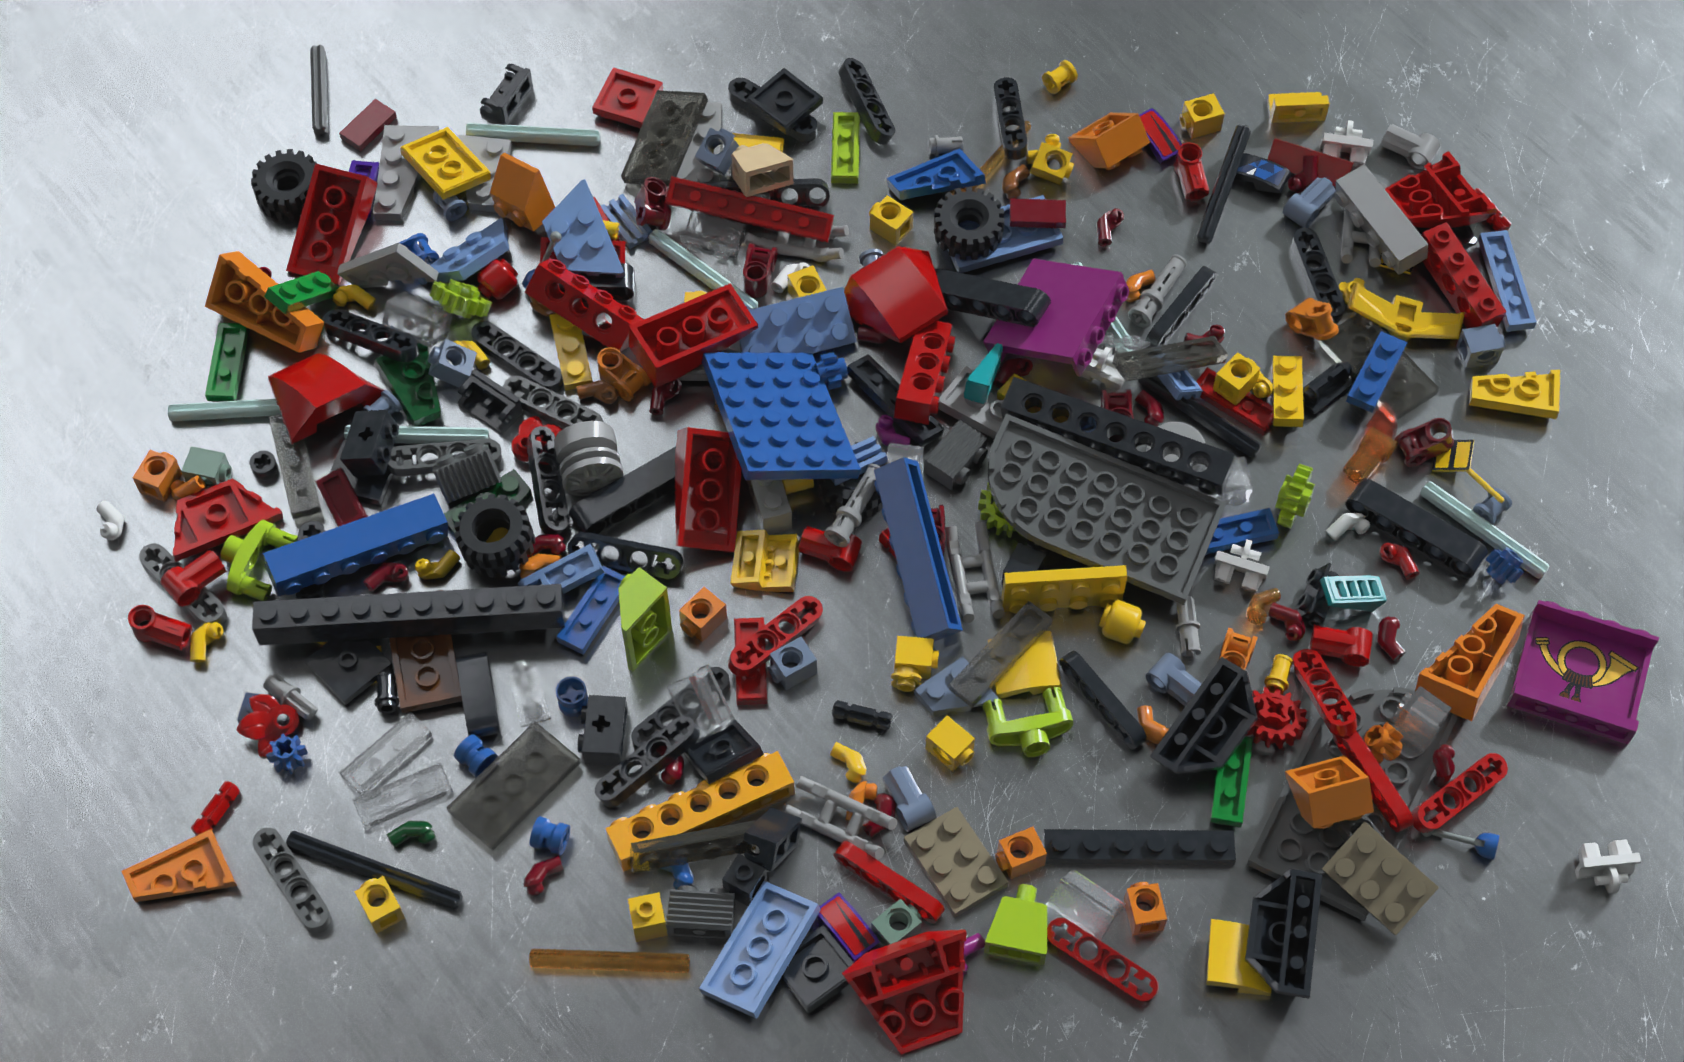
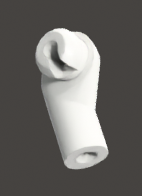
M803 262L786 265L771 283L772 289L777 293H782L788 286L787 275L807 268L809 265Z
M107 500L102 501L96 508L97 512L106 520V523L103 524L104 529L100 528V534L103 538L112 541L117 539L122 533L124 516Z
M1345 513L1325 532L1336 541L1347 530L1355 529L1358 534H1364L1369 529L1370 522L1361 513Z

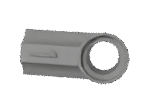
M1390 124L1381 142V146L1405 156L1408 163L1419 170H1424V165L1432 162L1441 147L1439 140L1431 134L1423 133L1418 136L1394 124Z

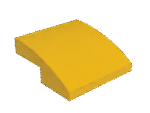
M766 530L737 531L730 584L734 587L749 590L794 592L801 540L798 534L768 535Z
M1051 631L1023 632L988 640L996 693L1000 699L1027 691L1036 695L1043 693L1048 688L1054 690V687H1062Z
M1211 919L1206 985L1238 988V993L1271 996L1272 988L1245 961L1249 925Z

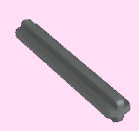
M313 45L310 48L312 129L316 135H325L328 132L326 52L324 46Z

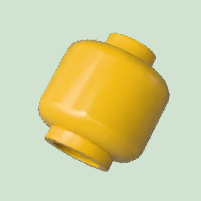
M1115 600L1112 605L1106 604L1098 626L1102 627V634L1105 637L1123 644H1129L1134 637L1140 638L1146 621L1141 620L1142 611L1139 607L1121 600Z

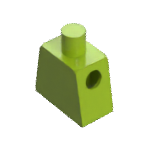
M1020 884L1018 885L1016 898L1002 897L986 937L984 953L1039 965L1045 964L1047 954V905L1035 902L1036 887Z

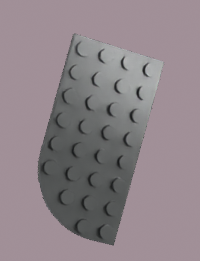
M1008 414L1005 415L991 447L988 461L990 491L1000 513L1016 531L1033 543L1090 567L1126 565V582L1185 605L1226 502Z
M1394 687L1393 690H1373V688L1352 693L1347 699L1355 710L1357 732L1363 741L1366 732L1372 726L1380 725L1383 727L1386 722L1404 736L1400 740L1402 743L1400 755L1392 761L1384 759L1380 766L1412 814V811L1418 806L1435 769L1433 753L1442 744H1446L1458 715L1415 698V690ZM1338 715L1337 719H1340L1343 722V720L1341 719V715ZM1322 717L1317 720L1293 769L1343 756L1334 741L1333 734L1329 731ZM1286 781L1249 857L1247 865L1275 879L1280 878L1289 869L1323 874L1320 900L1363 921L1367 918L1369 912L1321 870L1346 841L1333 825L1324 829L1313 828L1301 816L1288 781ZM1372 800L1374 812L1366 814V816L1383 837L1398 850L1407 828L1400 832H1395ZM1355 826L1351 829L1352 835L1360 826Z

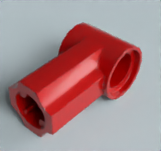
M1187 142L1178 149L1174 170L1180 177L1185 199H1189L1191 202L1200 201L1209 194V187L1201 161L1202 150L1197 144Z
M809 526L804 529L799 552L827 560L837 570L844 572L852 571L863 545L859 537L851 534L848 546L839 547L825 537V531Z
M209 550L184 568L177 566L168 570L162 576L160 584L173 600L183 607L194 602L203 587L227 571L219 557Z
M137 605L128 614L129 625L134 636L139 641H154L182 651L183 648L187 647L191 639V632L193 630L191 624L156 613L148 605ZM143 621H150L145 626H138Z
M1314 625L1309 649H1313L1321 655L1342 658V661L1347 665L1363 667L1370 662L1373 633L1361 627H1351L1344 631Z

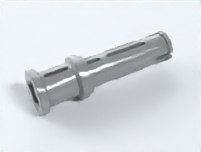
M1172 255L1170 261L1159 274L1151 288L1144 290L1140 294L1138 304L1129 310V319L1135 325L1142 328L1149 327L1155 312L1162 309L1164 305L1163 298L1187 266V261L1182 256ZM1170 275L1166 283L1162 284L1167 276Z
M876 464L868 465L866 472L845 506L837 510V517L832 526L826 528L824 535L834 545L839 547L848 546L852 531L855 527L860 526L862 522L861 514L876 490L874 469L880 466Z

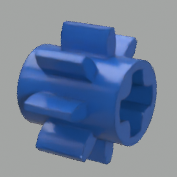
M834 352L820 355L821 361L814 364L815 368L818 369L820 380H824L828 390L842 387L841 381L848 378L844 358L837 359V355H834Z
M1508 547L1503 551L1494 549L1485 559L1490 563L1486 569L1487 573L1500 584H1504L1507 580L1510 583H1515L1524 573L1519 568L1523 560Z
M281 734V738L275 742L270 741L273 752L266 754L269 763H274L277 773L283 769L293 774V770L299 766H305L301 756L306 755L308 751L305 745H300L301 742L297 735L291 739Z

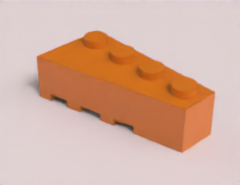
M235 251L219 254L204 307L298 353L317 348L324 326V321L307 307L284 314L267 300L264 295L268 287L278 283L242 253Z
M1495 604L1472 625L1469 632L1454 641V645L1446 653L1442 652L1429 668H1425L1419 673L1414 697L1469 721H1473L1519 639L1525 615Z

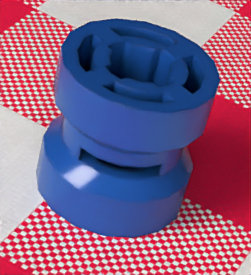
M572 676L562 679L557 684L556 697L560 711L569 717L580 716L582 706H588L585 683L580 678Z
M474 734L466 737L457 746L453 755L460 764L469 766V772L476 778L486 775L493 768L498 758V755L491 748H484L482 740Z
M539 816L533 825L529 845L537 849L546 847L549 848L551 853L562 855L569 840L571 827L561 822L553 824L550 819Z

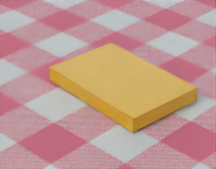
M448 127L400 147L401 155L443 200L491 180V172Z

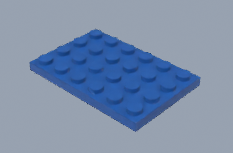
M717 352L703 354L701 362L745 480L850 479L859 477L860 466L824 380H820L818 369L814 366L816 361L812 353Z

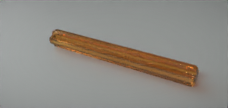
M533 948L529 954V964L532 968L688 973L690 969V956L681 953Z

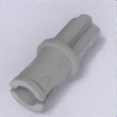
M1188 596L1185 605L1176 602L1178 614L1176 630L1180 632L1181 655L1193 657V651H1195V655L1201 654L1198 636L1200 623L1196 620L1194 599Z
M270 674L264 681L263 688L278 698L280 704L292 706L305 720H311L317 713V707L301 695L300 688L292 686L279 674Z

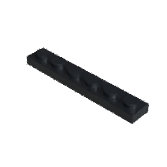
M1044 829L1043 833L1044 848L1047 852L1045 864L1235 865L1236 862L1234 831Z

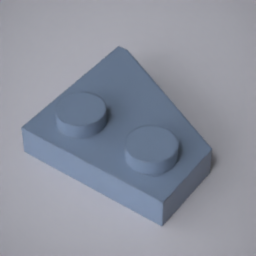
M963 656L914 689V695L932 716L946 715L951 711H971V707L982 706L988 700H991L994 707V699H999Z

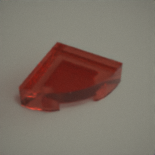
M1384 402L1366 426L1388 444L1392 443L1396 436L1397 418L1392 407L1387 402Z

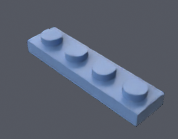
M1508 231L1480 233L1478 243L1494 293L1507 311L1503 317L1506 331L1534 329L1537 321Z

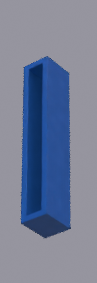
M903 457L874 469L876 478L875 488L881 497L883 505L882 515L888 524L890 532L889 542L895 551L898 563L896 569L903 582L905 590L904 600L910 609L913 633L917 637L931 638L937 641L963 631L918 461Z
M433 493L263 553L265 568L278 597L285 594L293 595L304 587L313 584H324L335 576L352 574L363 566L380 564L389 557L397 554H408L425 544H436L445 537H448V522Z

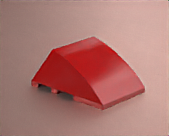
M1449 151L1444 153L1442 160L1434 165L1431 163L1424 165V170L1417 175H1407L1385 188L1386 192L1414 227L1434 228L1445 222L1448 223L1450 228L1467 226L1485 221L1497 213V208L1485 194L1478 195L1461 175L1460 164Z
M897 246L852 274L844 289L850 317L854 318L856 323L860 325L865 323L873 327L875 332L899 343H902L948 314L930 252L925 250Z
M316 353L268 376V382L275 401L281 410L282 419L288 429L292 444L316 433V424L359 403L364 407L372 405L381 397V392L384 391V389L365 380L335 359L321 353Z
M965 929L923 932L867 952L842 972L845 979L901 1055L962 1033L964 992L962 989L963 971L965 970L964 942H966L967 936Z

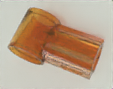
M1371 427L1362 439L1359 449L1344 466L1343 472L1355 484H1358L1361 479H1369L1381 463L1385 464L1395 451L1398 442L1378 429Z

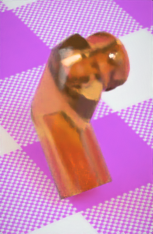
M1271 588L1252 596L1246 610V617L1249 622L1257 626L1265 623V617H1267V613L1264 611L1265 607L1277 603L1281 599V594L1277 588Z

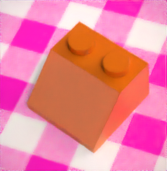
M1110 112L1068 137L1070 143L1094 168H1105L1106 170L1118 167L1121 164L1120 161L1126 157L1140 154L1142 147L1150 143L1138 113Z
M505 152L500 155L490 190V195L494 201L493 208L502 218L507 217L519 227L524 226L534 232L543 224L542 221L555 208L539 169Z
M1344 755L1285 771L1286 779L1301 816L1313 828H1329L1333 823L1343 820H1358L1363 815L1374 812L1369 777Z

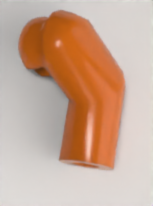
M1153 270L1132 275L1127 279L1126 284L1129 288L1127 302L1139 300V289L1155 282L1156 278Z
M198 475L187 482L183 480L174 481L170 486L171 495L175 500L187 497L204 489L205 482Z
M536 554L528 558L529 560L525 565L521 563L519 566L521 569V579L535 573L536 570L562 559V556Z
M1140 706L1137 708L1138 722L1144 729L1147 740L1158 745L1169 728L1154 721L1151 706Z
M862 781L850 792L849 798L863 803L865 799L875 800L878 786L875 783ZM846 811L845 820L850 821L853 813Z

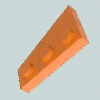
M212 829L122 870L124 879L135 902L237 886Z

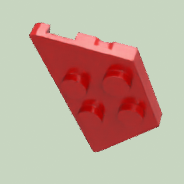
M233 478L177 500L176 504L177 518L174 528L173 558L175 562H178L225 543L230 535L236 537L245 535L261 520L271 523L282 520V511L278 507L272 508L263 502L261 496L253 491L246 490L244 485Z

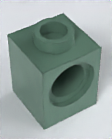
M191 446L181 472L186 482L196 475L200 476L205 482L204 489L230 480L232 467L229 465L225 453Z
M900 899L871 922V930L880 941L879 944L884 947L921 934L922 917L911 904L907 906ZM900 921L906 924L907 927L897 931L891 928L890 925L893 922Z

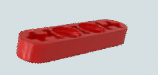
M812 596L800 598L731 651L728 660L730 671L736 676L744 677L757 670L770 660V653L799 638L817 624L823 612L821 602ZM804 608L806 610L810 608L814 610L813 614L807 613L804 615L801 621L798 618L801 616ZM789 622L793 625L795 631L790 634L784 633L780 630L779 623ZM760 638L768 639L771 641L773 648L762 650L758 647L757 640ZM750 651L753 655L750 656L747 665L745 663H737L738 657L742 660L749 655Z
M1302 649L1296 652L1293 656L1295 674L1329 731L1333 735L1340 737L1353 734L1357 730L1355 710L1321 655L1313 649ZM1315 680L1326 681V683L1322 685L1311 684ZM1327 699L1338 700L1337 703L1331 705L1323 703ZM1338 715H1341V719L1343 720V722L1340 719H1337Z
M1357 730L1345 737L1333 735L1334 741L1341 753L1369 777L1372 800L1390 827L1395 832H1400L1412 826L1414 820L1411 811Z
M1489 753L1477 760L1412 811L1413 826L1422 833H1430L1441 827L1506 776L1508 766L1505 759L1497 753ZM1490 764L1494 765L1495 769L1493 772L1484 777L1481 772L1486 770ZM1465 777L1472 778L1475 781L1476 792H1470L1466 789L1464 785ZM1444 793H1448L1454 798V809H1450L1444 804ZM1435 809L1438 814L1426 822L1423 817L1426 813Z
M843 841L833 854L834 858L842 866L896 902L901 899L907 906L910 904L914 906L925 921L935 924L944 912V906L936 898L854 844Z
M1056 918L1048 924V940L1063 952L1137 1000L1150 1001L1157 996L1159 991L1158 980L1147 970L1068 919ZM1064 924H1067L1068 928L1066 931L1075 938L1078 932L1083 934L1076 941L1073 951L1068 949L1073 943L1064 938H1061L1059 942L1055 939L1057 937V933L1054 932L1056 926L1063 927ZM1092 941L1097 945L1098 953L1094 959L1086 960L1081 956L1080 947L1084 942ZM1113 959H1120L1125 964V973L1119 978L1111 977L1107 971L1108 963ZM1133 967L1138 970L1133 975L1141 981H1144L1146 978L1151 980L1149 986L1153 989L1150 994L1144 992L1140 996L1137 993L1139 987L1130 981L1128 987L1123 985V982L1130 977Z

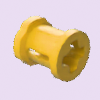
M1067 60L1061 61L1059 67L1042 75L1043 84L1052 94L1058 93L1061 87L1067 83H1074L1078 79L1075 67Z

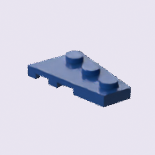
M959 148L887 178V183L892 192L900 200L957 188L986 184L985 174Z

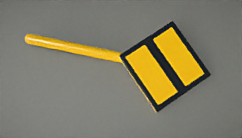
M1454 440V444L1449 451L1434 457L1432 472L1466 471L1499 503L1504 502V498L1470 468L1474 440Z

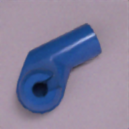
M660 852L656 861V867L672 872L675 878L673 883L674 889L678 890V887L684 885L690 886L694 882V875L688 863L680 858Z

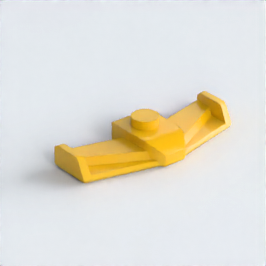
M1355 283L1352 287L1348 308L1387 329L1389 334L1396 338L1408 341L1411 338L1459 339L1465 315L1463 312L1460 314L1421 312L1423 302L1395 295L1392 303L1361 287L1359 283Z

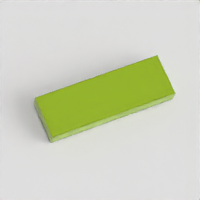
M833 112L831 183L858 184L860 116L858 112Z

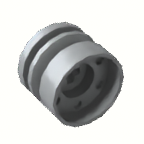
M601 421L578 422L564 428L555 437L554 447L557 461L560 464L562 484L568 493L576 496H589L623 476L620 455L617 453L614 429L609 424Z

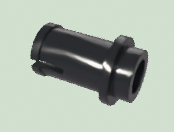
M391 672L379 673L376 676L377 698H375L374 704L379 712L392 713L399 705V698L396 697V677Z

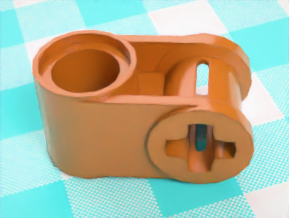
M1307 298L1285 314L1288 326L1297 334L1310 336L1316 340H1327L1336 336L1339 332L1338 325L1333 322L1331 316L1332 307L1329 303Z
M608 347L599 352L597 356L599 378L614 386L618 391V395L625 401H631L635 392L642 386L650 384V378L644 369L633 363L618 349ZM609 364L615 365L614 367H607Z
M1228 628L1220 652L1221 656L1246 670L1258 637L1253 636L1250 638L1235 633L1232 628Z

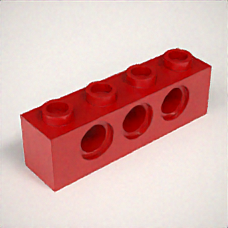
M1445 222L1424 231L1421 236L1428 243L1427 259L1422 262L1457 314L1465 313L1463 320L1465 327L1468 329L1495 324L1498 328L1507 311L1448 223Z
M549 258L539 263L524 293L607 347L616 348L620 352L629 347V325L643 320L633 308L621 305L613 299L610 293L598 290L589 284V280L584 276L574 274L566 269L565 264L559 260ZM559 283L563 285L565 293L559 289ZM582 298L587 301L588 308L583 305ZM605 313L611 317L612 324L606 320Z
M935 321L914 334L896 397L894 418L928 425L931 413L937 414L940 397H937L936 394H942L945 376L941 375L942 372L948 373L951 356H947V353H953L956 336H951L952 324Z

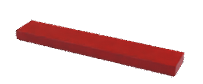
M671 176L665 201L666 205L825 243L829 241L834 221V215L757 196L746 197L740 192Z

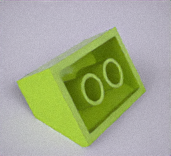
M639 567L632 575H626L618 588L621 628L628 669L632 672L672 631L667 587Z

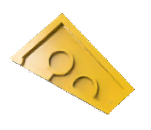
M1560 369L1550 370L1549 374L1537 375L1534 371L1525 372L1524 376L1510 377L1507 374L1472 377L1469 405L1551 419H1557L1559 414Z

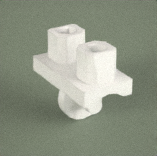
M1348 120L1346 128L1335 127L1334 134L1324 132L1320 149H1323V153L1340 158V152L1350 153L1349 161L1354 162V167H1360L1365 164L1367 156H1369L1373 148L1374 140L1362 138L1363 130L1353 129V121Z
M1106 347L1104 350L1097 348L1092 356L1091 363L1085 368L1081 376L1089 380L1095 378L1105 383L1106 388L1117 391L1121 389L1127 379L1133 364L1112 355L1111 348Z
M1246 540L1244 547L1233 544L1230 553L1240 555L1241 558L1217 551L1214 564H1216L1214 580L1230 584L1233 571L1245 573L1241 588L1257 592L1262 580H1266L1270 567L1247 560V558L1259 561L1261 552L1251 550L1252 541Z
M1626 839L1615 840L1609 843L1607 848L1610 856H1601L1598 844L1595 842L1582 844L1578 849L1579 864L1575 869L1577 879L1594 877L1595 885H1605L1606 890L1610 894L1619 891L1620 883H1628V874L1634 873L1635 865L1642 862L1639 853H1632Z

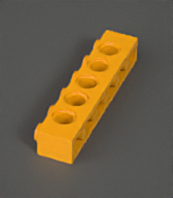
M778 751L772 754L764 753L763 756L755 759L752 763L740 767L711 784L703 780L696 788L690 791L677 792L661 804L648 805L630 818L622 817L611 823L610 827L605 828L607 838L622 871L625 872L658 857L660 852L667 853L794 795V780ZM754 779H760L764 781V783L761 786H752L749 784ZM725 792L736 794L732 799H723L721 797ZM697 805H705L707 807L703 812L692 810ZM668 818H676L679 820L674 825H666L663 823ZM639 831H648L650 833L643 839L635 837V834Z

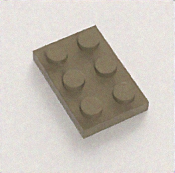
M958 807L951 809L904 836L903 842L954 918L1008 887V880Z
M1366 822L1355 831L1321 869L1395 936L1439 889L1432 880Z

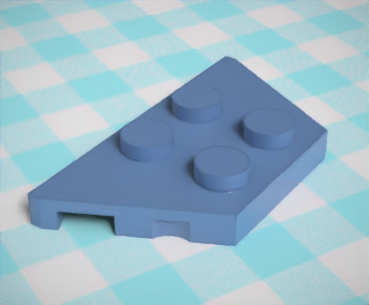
M583 179L542 221L550 242L552 232L558 231L561 234L562 238L555 244L553 250L557 260L565 264L566 269L572 273H584L588 276L612 274L622 278L625 276V272L586 179Z
M501 217L480 232L471 233L465 238V242L459 246L447 249L443 252L441 258L430 264L431 267L439 272L437 282H447L450 279L457 281L465 280L509 250V237L506 232L508 226L504 219ZM417 278L421 285L427 283L425 278Z

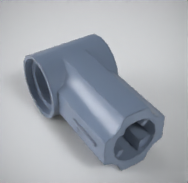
M1317 177L1300 195L1296 193L1287 201L1282 213L1301 227L1308 228L1315 221L1320 210L1334 197L1336 189L1329 179Z
M1165 653L1145 674L1147 682L1160 693L1168 692L1184 706L1188 704L1202 684L1186 672L1182 661L1171 653Z
M898 766L883 776V783L896 802L898 818L907 832L936 819V812L929 797L925 793H921L907 766Z

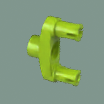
M266 520L259 521L244 540L230 535L221 551V560L232 564L227 579V591L237 595L243 593L260 601H267V596H270L272 592V585L249 577V574L265 546L270 544L279 548L298 541V536L276 528L275 524Z
M1054 687L1055 694H1052L1051 688L1043 692L1042 695L1045 699L1048 713L1006 721L1002 707L1003 704L1000 699H994V709L991 700L984 702L983 710L989 725L986 730L990 742L996 746H1022L1023 753L1027 757H1038L1047 753L1050 750L1049 739L1066 733L1074 724L1070 710L1066 709L1061 688Z

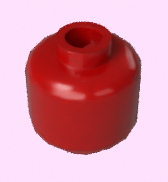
M502 258L500 261L495 259L476 274V279L480 283L476 288L488 299L493 296L497 300H502L517 286L518 280L516 276L518 273L505 259Z

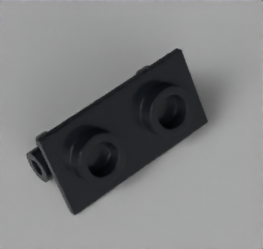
M1347 361L1335 363L1304 386L1303 404L1316 414L1350 388L1355 382L1350 376L1351 365Z
M1331 563L1318 569L1315 568L1310 572L1306 579V584H1308L1306 591L1296 604L1297 611L1301 614V617L1307 618L1308 623L1313 627L1314 625L1320 626V624L1324 623L1330 608L1328 603L1322 600V597L1325 599L1326 597L1320 579L1323 577L1339 576L1336 572L1329 571Z

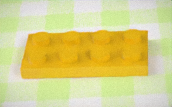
M1126 565L1004 573L1001 597L1004 612L1023 613L1027 610L1037 609L1053 611L1057 608L1068 607L1078 610L1087 606L1100 605L1105 607L1107 603L1112 605L1115 600H1123L1127 581Z

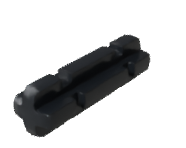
M840 700L834 703L832 709V716L843 720L848 718V721L871 727L874 724L876 728L888 730L891 727L893 719L891 713L884 711L878 713L876 709L856 704L849 706L848 702Z

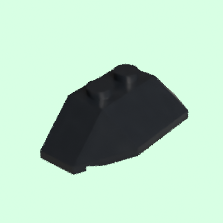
M1221 656L1150 757L1176 774L1223 769L1258 720L1247 671Z
M1289 869L1252 899L1245 961L1275 993L1310 998L1323 874Z

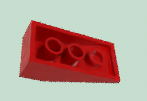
M315 163L286 271L303 276L320 271L329 276L334 284L340 285L342 277L337 274L339 265L350 261L370 212L378 183L368 176Z
M730 283L629 325V347L655 388L684 376L701 365L704 353H717L725 350L758 329V324Z
M691 427L677 430L675 516L676 546L724 552L735 551L742 469L728 432Z

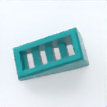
M997 343L968 377L963 396L965 399L981 404L987 402L1000 366L1003 344Z
M1333 576L1320 579L1328 606L1373 612L1387 601L1380 577Z

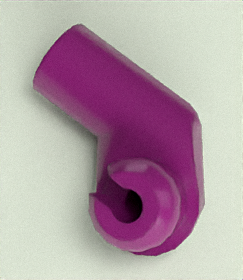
M887 415L880 416L875 426V431L882 444L908 452L912 438L896 434L892 426L893 419Z

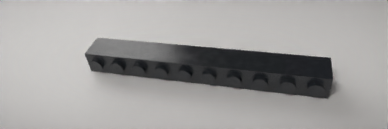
M561 584L253 602L252 630L259 646L565 628V600Z

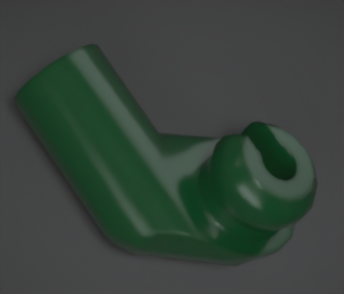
M407 821L386 834L394 848L411 837H418L422 844H426L435 838V832L431 829L433 826L428 821Z

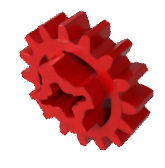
M1264 687L1262 694L1256 690L1252 691L1258 720L1246 736L1253 734L1255 736L1254 743L1257 744L1263 740L1267 748L1271 746V743H1276L1279 749H1282L1284 742L1290 746L1294 745L1295 739L1300 740L1302 738L1308 721L1305 718L1306 709H1299L1301 701H1292V694L1290 692L1285 696L1281 695L1279 688H1276L1274 693H1270L1267 687Z

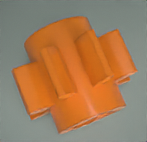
M1386 722L1383 727L1380 725L1372 726L1366 732L1364 741L1378 763L1381 764L1384 759L1392 761L1400 755L1402 751L1400 740L1404 736Z

